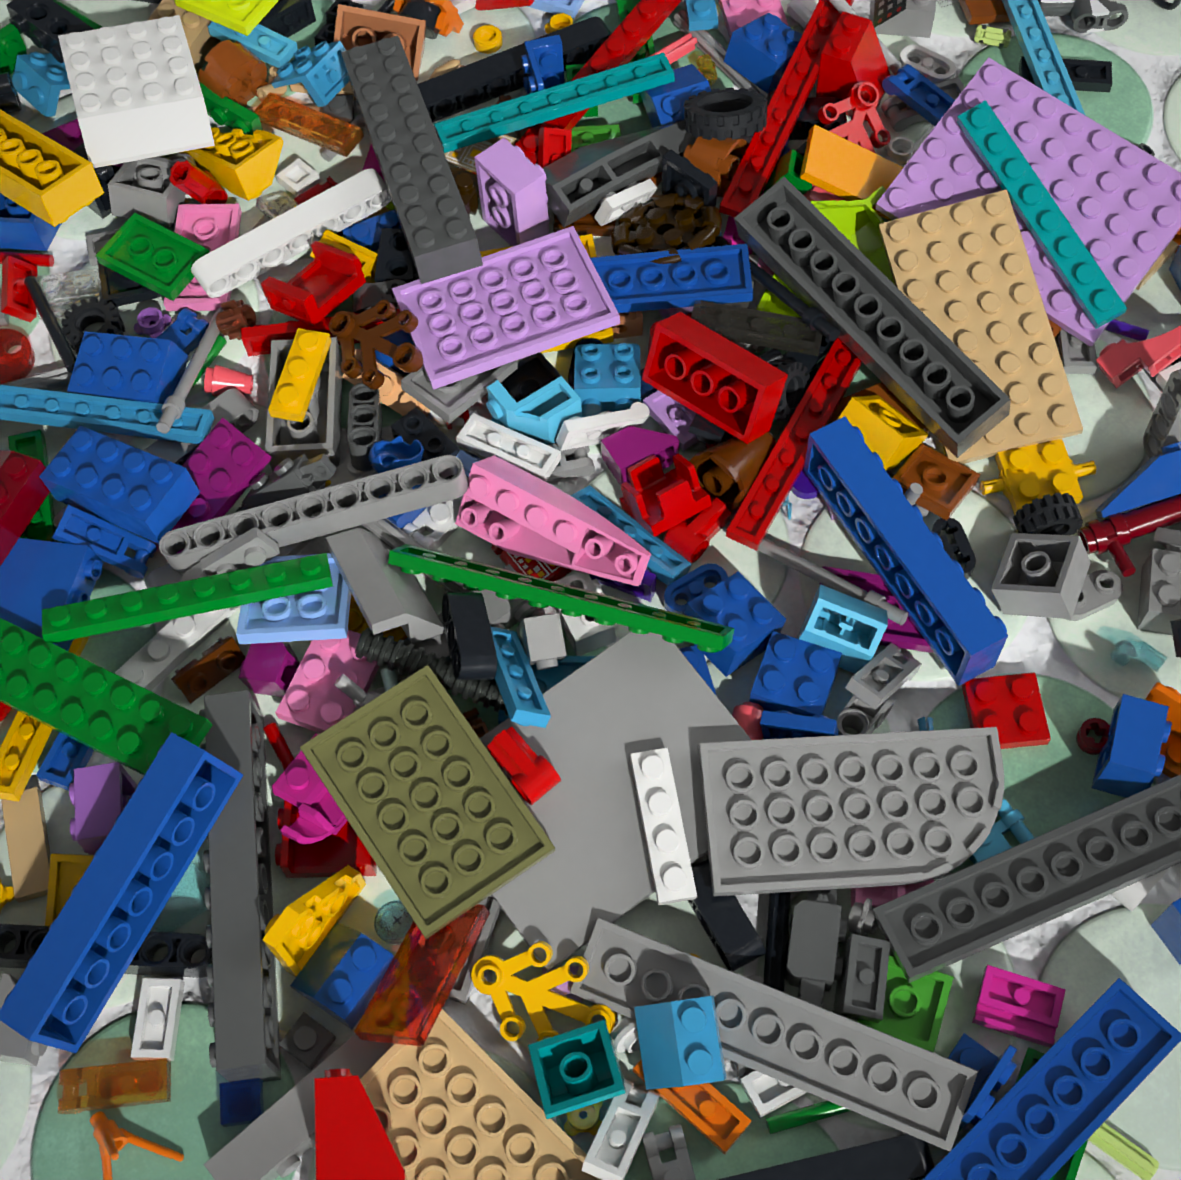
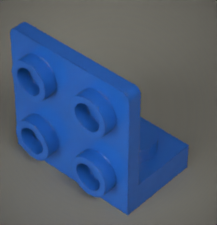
M560 35L525 41L526 55H521V63L524 74L528 76L523 77L526 95L565 83L563 48Z
M964 1033L947 1057L950 1060L978 1070L958 1129L959 1131L968 1123L975 1126L980 1119L984 1118L996 1099L989 1093L991 1090L997 1093L1014 1072L1017 1064L1011 1059L1017 1049L1012 1045H1009L997 1057Z

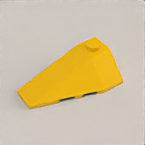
M211 127L215 146L179 152L190 155L195 160L198 168L202 171L210 172L218 183L229 192L249 201L259 197L263 190L272 185L284 142L281 137L264 130H255L253 135L244 134L242 129H233L231 133H221L219 128Z

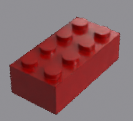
M678 312L657 322L642 380L742 442L749 444L770 431L788 374L686 314Z

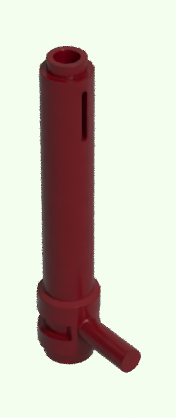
M1181 494L1122 514L1109 515L1102 521L1094 519L1086 522L1085 527L1078 529V536L1081 537L1087 554L1095 553L1099 555L1109 551L1121 574L1124 577L1133 575L1136 569L1123 546L1130 544L1132 539L1155 532L1157 527L1166 528L1181 523Z

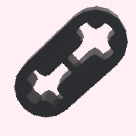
M940 518L933 524L931 532L939 535L943 542L944 550L951 559H954L956 555L959 563H966L963 569L964 577L969 579L973 573L976 558L960 522L954 518H949L948 521ZM941 530H945L947 534H953L951 544L946 535L940 536Z

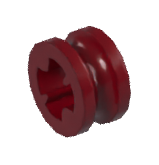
M1100 718L1087 719L1076 734V742L1079 748L1087 754L1098 755L1107 742L1110 725ZM1090 730H1094L1097 736H1102L1099 743H1095L1093 737H1087Z

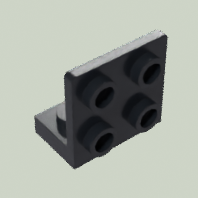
M283 0L274 5L259 24L288 38L316 21L312 1Z

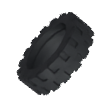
M718 88L711 89V92H699L697 96L692 95L689 97V100L684 102L686 131L692 133L694 137L702 136L703 139L707 140L717 138V140L732 138L733 140L740 139L741 136L748 137L754 135V132H760L763 130V127L767 126V99H765L763 94H759L758 91H748L745 88H740L739 90H734V88L720 90Z

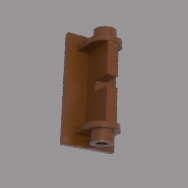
M227 636L225 639L220 637L218 642L202 653L203 657L200 660L195 658L180 670L174 671L176 675L171 680L181 690L190 704L238 669L246 658L232 636Z

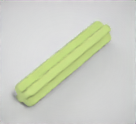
M1103 1123L1088 1139L1089 1142L1142 1180H1150L1159 1167V1162L1106 1123Z

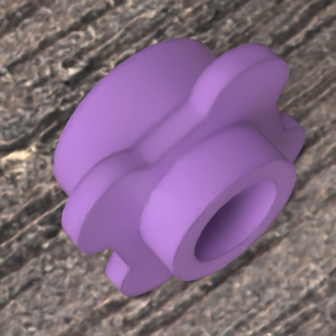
M145 308L137 316L138 323L134 325V331L139 335L146 334L150 338H157L164 331L165 327L171 324L172 320L168 314L162 315V312L157 308Z

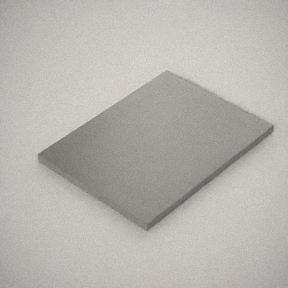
M651 632L649 634L628 633L542 695L551 714L546 728L532 725L521 726L511 722L509 717L479 738L487 749V745L497 734L512 726L537 756L542 755L548 760L561 778V782L533 805L528 804L518 793L554 845L555 851L492 894V897L529 947L538 941L547 942L553 950L552 959L543 966L547 972L551 971L589 942L598 918L614 923L655 892L630 754L668 748L690 862L692 864L708 852L698 751L699 744L751 740L674 643L663 640L662 635ZM495 760V762L497 763V765L500 767V769L502 770V772L504 773V775L506 776V778L509 780V782H510L511 785L513 786V784H512V782H511V780H510L511 777L509 776V774H508V773L503 769V767H501V765ZM537 947L534 949V954L538 960L543 961L546 959L547 954L543 948Z

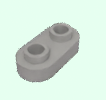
M1098 570L1086 575L1079 596L1080 602H1077L1072 619L1066 620L1078 621L1114 605L1123 591L1121 579L1115 573L1108 570ZM1100 583H1105L1109 585L1110 588H1104L1101 586Z

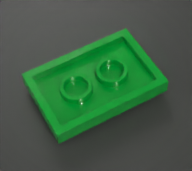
M134 212L96 254V258L99 264L174 301L194 278V275L191 273L192 265L200 257L210 252L209 249Z

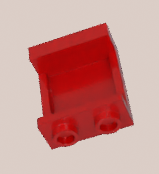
M314 241L310 245L315 256L314 261L287 283L270 276L261 283L271 309L311 326H315L366 283L362 271V263L357 256L318 241Z
M285 800L284 808H279L278 810L279 830L284 825L291 826L299 817L298 807ZM348 821L336 835L331 834L321 841L301 844L282 835V842L277 843L275 847L276 866H280L287 878L331 877L347 865L360 872L362 876H376L377 874L376 863Z

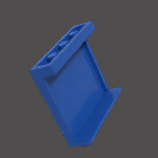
M19 538L0 566V618L43 639L42 609L90 600L95 583L101 576L103 562L86 545ZM75 639L53 644L69 651L71 643Z

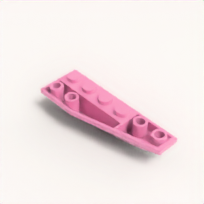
M495 455L472 464L468 477V489L463 495L455 522L456 525L513 555L634 586L641 585L651 553L609 520L553 485Z

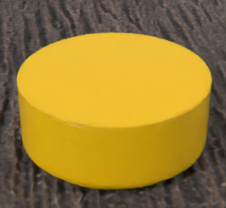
M481 26L473 34L474 47L481 53L491 54L502 47V33L495 26Z

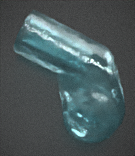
M1120 640L1115 644L1116 648L1110 654L1111 659L1122 666L1128 664L1131 658H1135L1158 672L1168 658L1143 641Z

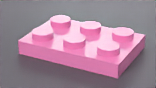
M348 630L347 638L311 641L275 712L279 719L322 733L355 712L356 706L353 700L338 689L334 683L342 674H345L366 693L368 692L380 666L377 665L375 660L370 663L367 662V657L363 656L361 659L356 657L355 650L361 634Z

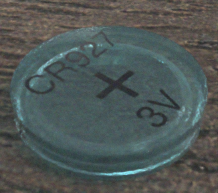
M400 900L384 904L377 911L374 919V928L377 935L383 942L389 945L407 943L418 930V927Z

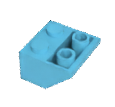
M820 584L797 635V639L841 652L842 656L839 667L856 674L870 662L888 626L887 610Z

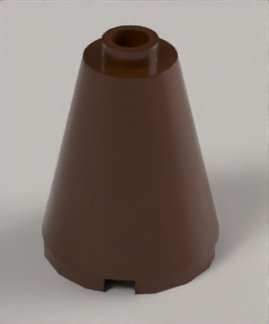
M770 432L765 433L749 444L733 437L698 452L689 462L695 467L701 488L711 498L717 497L726 504L729 511L733 512L741 506L776 442Z

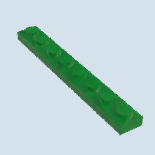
M327 553L42 609V636L45 642L57 643L333 587Z

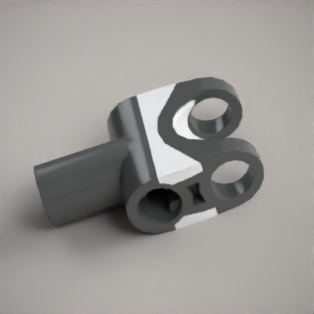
M1038 0L1045 17L1071 15L1073 28L1081 33L1117 29L1127 21L1129 15L1127 7L1116 1ZM1121 13V16L1118 18L1109 19L1112 15Z

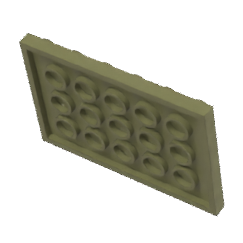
M429 665L300 746L301 751L425 939L555 851V847Z

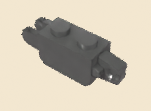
M303 454L293 461L287 458L279 463L271 474L267 475L263 472L250 482L251 490L242 501L241 508L239 507L236 512L324 489L326 481L334 475L337 468L325 454L310 459Z
M837 889L809 891L807 900H802L794 906L791 917L785 978L791 986L799 987L797 998L819 1007L823 1003L824 991L830 992L834 980L840 981L842 975L843 957L836 955L838 942H845L847 919H841L842 906L837 905Z

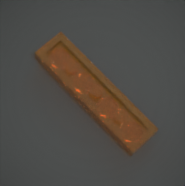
M271 92L253 111L259 115L261 123L345 157L353 151L364 137L362 129L358 126Z

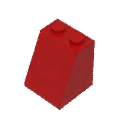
M842 11L821 53L816 97H839L844 100L849 97L850 89L856 83L870 82L876 86L879 92V100L875 107L877 110L885 94L882 81L891 75L872 21ZM853 109L847 111L846 115L852 117Z
M340 1068L325 1070L324 1078H314L316 1180H407V1175L359 1076L352 1075L350 1069Z

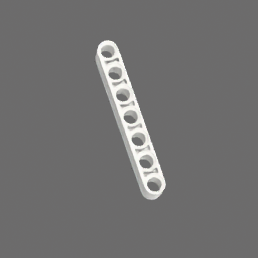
M368 168L200 257L192 265L191 273L209 297H220L311 248L310 245L314 241H319L323 237L325 230L336 234L387 206L391 201V197L386 183L375 169Z

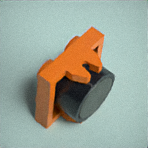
M395 0L393 10L398 12L397 15L426 20L425 37L429 39H436L438 34L447 37L452 31L459 34L464 25L458 14V9L453 6L450 0Z

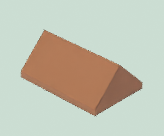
M338 4L333 42L341 41L344 48L350 50L356 46H363L384 38L399 36L415 80L418 81L425 47L426 20Z

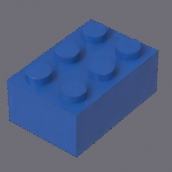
M85 331L67 392L164 404L166 398L174 393L186 369L189 356L172 340Z

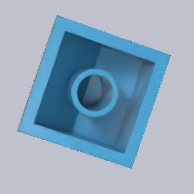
M714 995L634 1007L646 1090L725 1081L726 1071Z

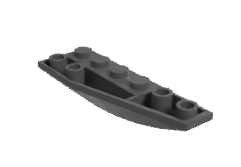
M684 119L580 147L542 168L547 178L545 181L546 194L548 196L547 204L565 228L601 206V199L611 192L617 194L633 182L639 184L661 173L662 156L669 150H673L683 157L686 147L689 144L693 145L697 137L692 136V133L686 131Z

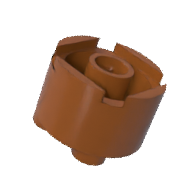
M224 40L213 47L204 59L208 62L205 70L203 71L200 68L198 73L199 82L222 99L226 96L245 108L247 102L257 96V89L268 84L266 82L267 67L265 63L239 41L233 43L230 40Z
M700 136L697 137L693 145L689 144L686 147L683 157H686L691 164L704 173L710 174L718 182L717 197H724L749 144L741 138L733 140L732 138H726L725 140L712 138L707 140Z

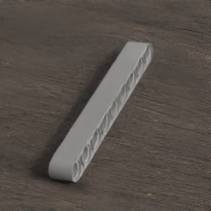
M444 455L174 529L162 536L159 542V549L173 570L178 573H185V571L198 564L200 559L254 527L279 544L280 548L457 499L466 493L468 479L461 460L453 455ZM450 475H456L455 477H453V478H451V479H445L446 477H448V476H450ZM422 484L420 487L412 489L413 486ZM388 493L385 497L378 498L380 495ZM349 503H354L349 507H345ZM320 512L318 515L311 517L314 513ZM286 521L283 525L277 526L279 523Z

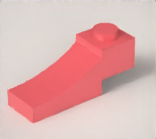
M1181 325L1151 339L1127 343L1122 339L1117 344L1111 343L1100 352V357L1096 359V362L1102 373L1116 389L1142 369H1145L1151 377H1154L1181 356Z

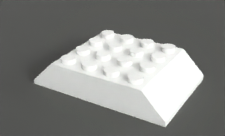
M179 15L112 27H102L83 32H72L58 36L86 153L93 168L215 146L204 97Z

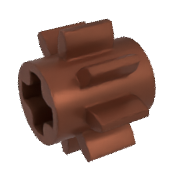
M233 299L222 303L223 311L217 313L216 325L223 335H228L230 340L242 339L241 328L256 325V314L253 308L248 304H244L243 300L235 302Z

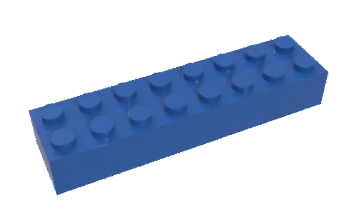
M844 416L810 433L804 472L903 610L908 612V617L956 684L960 686L995 667L1008 638L1005 624L998 616H993L985 605V599L980 590L970 585L964 577V571L959 562L951 559L944 550L943 542L939 535L929 530L923 521V516L918 507L909 503L903 495L900 483L895 478H891L884 469L880 456L876 452H871L865 444L860 429L852 426Z
M172 732L170 733L166 742L159 748L157 756L145 776L137 784L136 790L124 810L116 818L114 826L103 844L95 852L93 860L84 875L74 886L71 896L63 909L50 925L49 931L39 948L29 959L27 967L18 982L5 998L4 1004L0 1009V1021L30 1041L77 1053L242 779V773L200 747Z

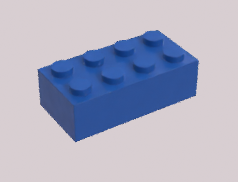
M81 425L39 476L57 501L71 505L158 544L162 536L174 528L200 493L185 467Z

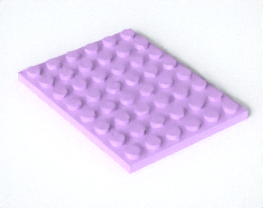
M988 57L878 200L875 209L891 220L1002 191L957 124V116L986 100L1119 297L1125 303L1181 228V173ZM1013 207L1048 319L1092 347L1110 322L1095 329Z

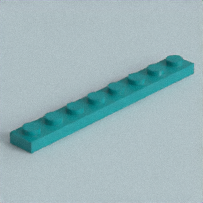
M663 52L434 123L443 151L447 153L675 82L674 71Z
M985 100L957 116V124L1002 190L1007 189L1011 204L1095 329L1124 314L1127 310L1126 305L987 101Z

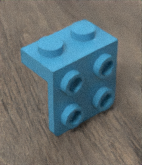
M31 52L30 54L17 55L15 71L12 76L14 89L45 117L55 116L60 90L71 89L65 63L58 62L51 53Z
M581 344L575 347L574 391L581 398L582 417L597 415L604 411L616 412L630 409L633 403L641 402L640 346L638 344Z

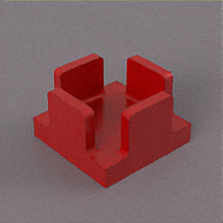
M679 453L672 456L676 468L664 474L659 458L656 455H651L627 469L631 485L627 481L620 485L623 497L619 498L622 509L653 537L712 506L710 495L700 486L694 465Z

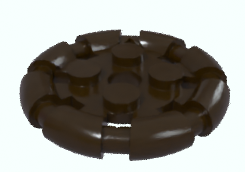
M677 193L653 197L651 202L643 206L639 203L619 219V225L614 227L611 236L612 250L615 255L669 251V254H678V249L693 250L695 248L711 247L715 242V237L720 234L722 227L719 209L715 206H704L703 197L697 196L692 199L690 193L687 196L681 197ZM673 255L650 262L670 264L682 262V258L679 255Z

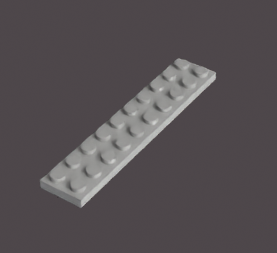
M597 919L583 956L589 964V972L582 981L573 982L569 993L593 1003L605 1005L612 1011L636 1020L634 1007L714 995L723 1057L951 1152L978 1070L604 919ZM581 964L576 975L583 974V967Z

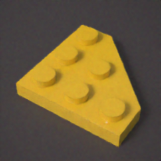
M347 865L289 904L281 915L276 914L269 921L262 940L287 972L297 977L335 924L339 923L366 885L361 873Z

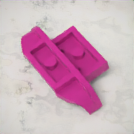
M300 751L272 785L274 795L293 804L299 810L297 820L289 827L284 825L280 830L282 835L301 844H311L321 841L331 834L336 835L347 822V819L303 752Z

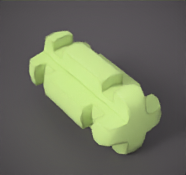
M978 25L974 42L979 43L980 40L985 45L999 47V44H1004L1003 48H1007L1011 39V31L1007 29V32H1002V28L990 26L984 29L982 25Z

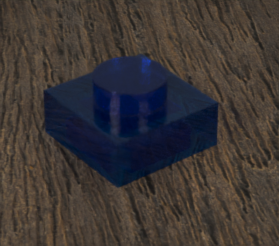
M260 1078L219 1083L220 1119L223 1127L250 1124L264 1113L263 1081Z

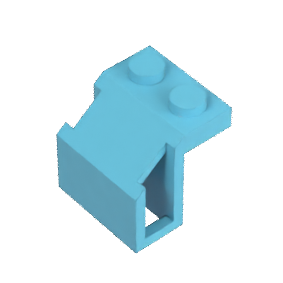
M562 376L519 402L512 398L498 380L487 386L489 401L486 402V405L491 413V421L543 444L557 443V435L565 420L575 416L582 418L581 398Z

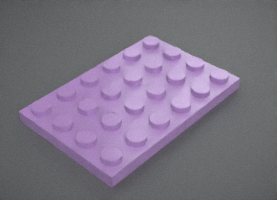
M574 226L481 257L483 266L421 284L420 279L392 288L400 312L409 310L418 318L416 329L409 334L414 346L422 352L423 367L433 390L620 324L619 313Z

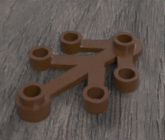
M381 300L376 306L357 315L350 311L337 312L329 322V330L332 337H337L338 342L341 343V372L349 378L355 379L364 371L361 378L362 383L372 390L379 389L383 385L385 377L377 369L375 350L392 358L394 365L406 373L417 372L423 365L422 352L411 343H403L397 346L383 339V337L399 330L405 333L413 332L418 325L417 316L409 310H403L396 316L397 309L388 300ZM378 318L384 322L369 330L361 328ZM354 339L361 344L362 362L355 358Z

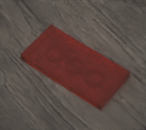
M481 904L475 905L427 939L424 938L413 921L354 1030L355 1034L361 1040L423 1047L490 914L487 908Z

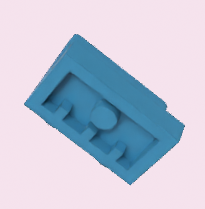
M323 41L311 48L306 45L294 53L295 59L291 63H287L277 70L278 76L271 84L274 88L302 82L318 107L326 106L349 82L341 54L346 49L341 41L332 43Z

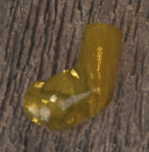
M704 54L697 58L696 64L699 67V72L708 80L709 85L712 86L717 80L716 64L712 61L710 55Z

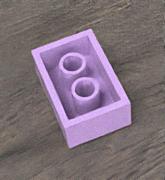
M502 138L475 156L483 220L510 246H516L550 234V217L547 207L548 196L545 183L547 178L542 167L538 164H533L525 157L520 147L513 146L505 138Z

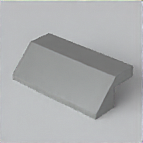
M360 527L325 537L327 548L373 635L401 626L410 643L413 644L445 633L441 621L415 576L402 572L400 570L401 567L388 564L389 551L392 550L390 546L375 534Z

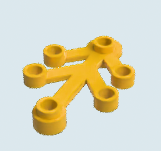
M535 942L527 951L507 960H503L496 955L484 956L472 968V982L479 992L491 995L502 1020L500 1033L508 1041L518 1040L526 1029L524 1019L516 1015L508 992L522 998L538 1034L537 1042L547 1036L559 1035L553 1029L544 1007L585 1023V1026L593 1023L594 1015H602L606 1019L609 1033L616 1026L617 1012L612 1011L609 1007L596 1003L587 1006L549 990L567 981L580 982L587 976L589 964L581 956H573L565 965L529 981L513 975L531 965L543 967L548 964L552 959L553 950L547 942ZM540 947L546 951L547 957L545 960L540 961L535 958V948ZM573 962L580 963L583 967V974L574 975L570 971V964ZM490 969L496 973V982L491 983L485 979V970ZM507 1022H516L519 1026V1033H510L507 1030Z

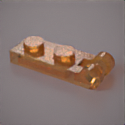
M168 1058L61 1070L59 1071V1085L63 1086L62 1098L58 1100V1113L77 1114L82 1111L171 1102V1061ZM87 1083V1095L79 1096V1085Z

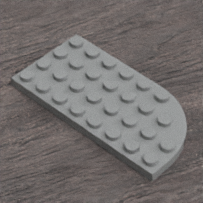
M997 727L700 743L698 747L713 896L896 886L929 881L957 868L977 851L990 834L998 811L1002 806L1004 768Z

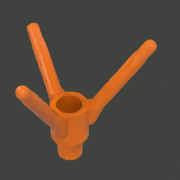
M102 1111L95 1113L90 1118V1123L94 1128L93 1136L99 1144L103 1180H113L111 1159L117 1160L119 1158L118 1152L128 1143L179 1162L184 1159L182 1153L136 1136L124 1128H119L116 1122L109 1120Z

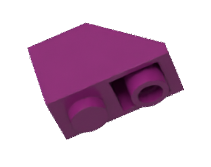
M628 426L601 440L602 459L619 485L626 481L631 483L627 469L649 456L656 455L660 460L662 469L674 463L672 456L679 453V439L676 436L634 426Z
M289 642L251 644L246 658L241 664L238 678L255 694L284 697L300 662Z

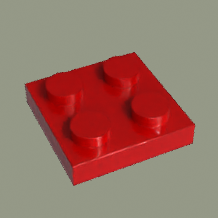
M1035 672L973 678L961 685L970 728L997 727L1001 749L1049 744L1051 737Z

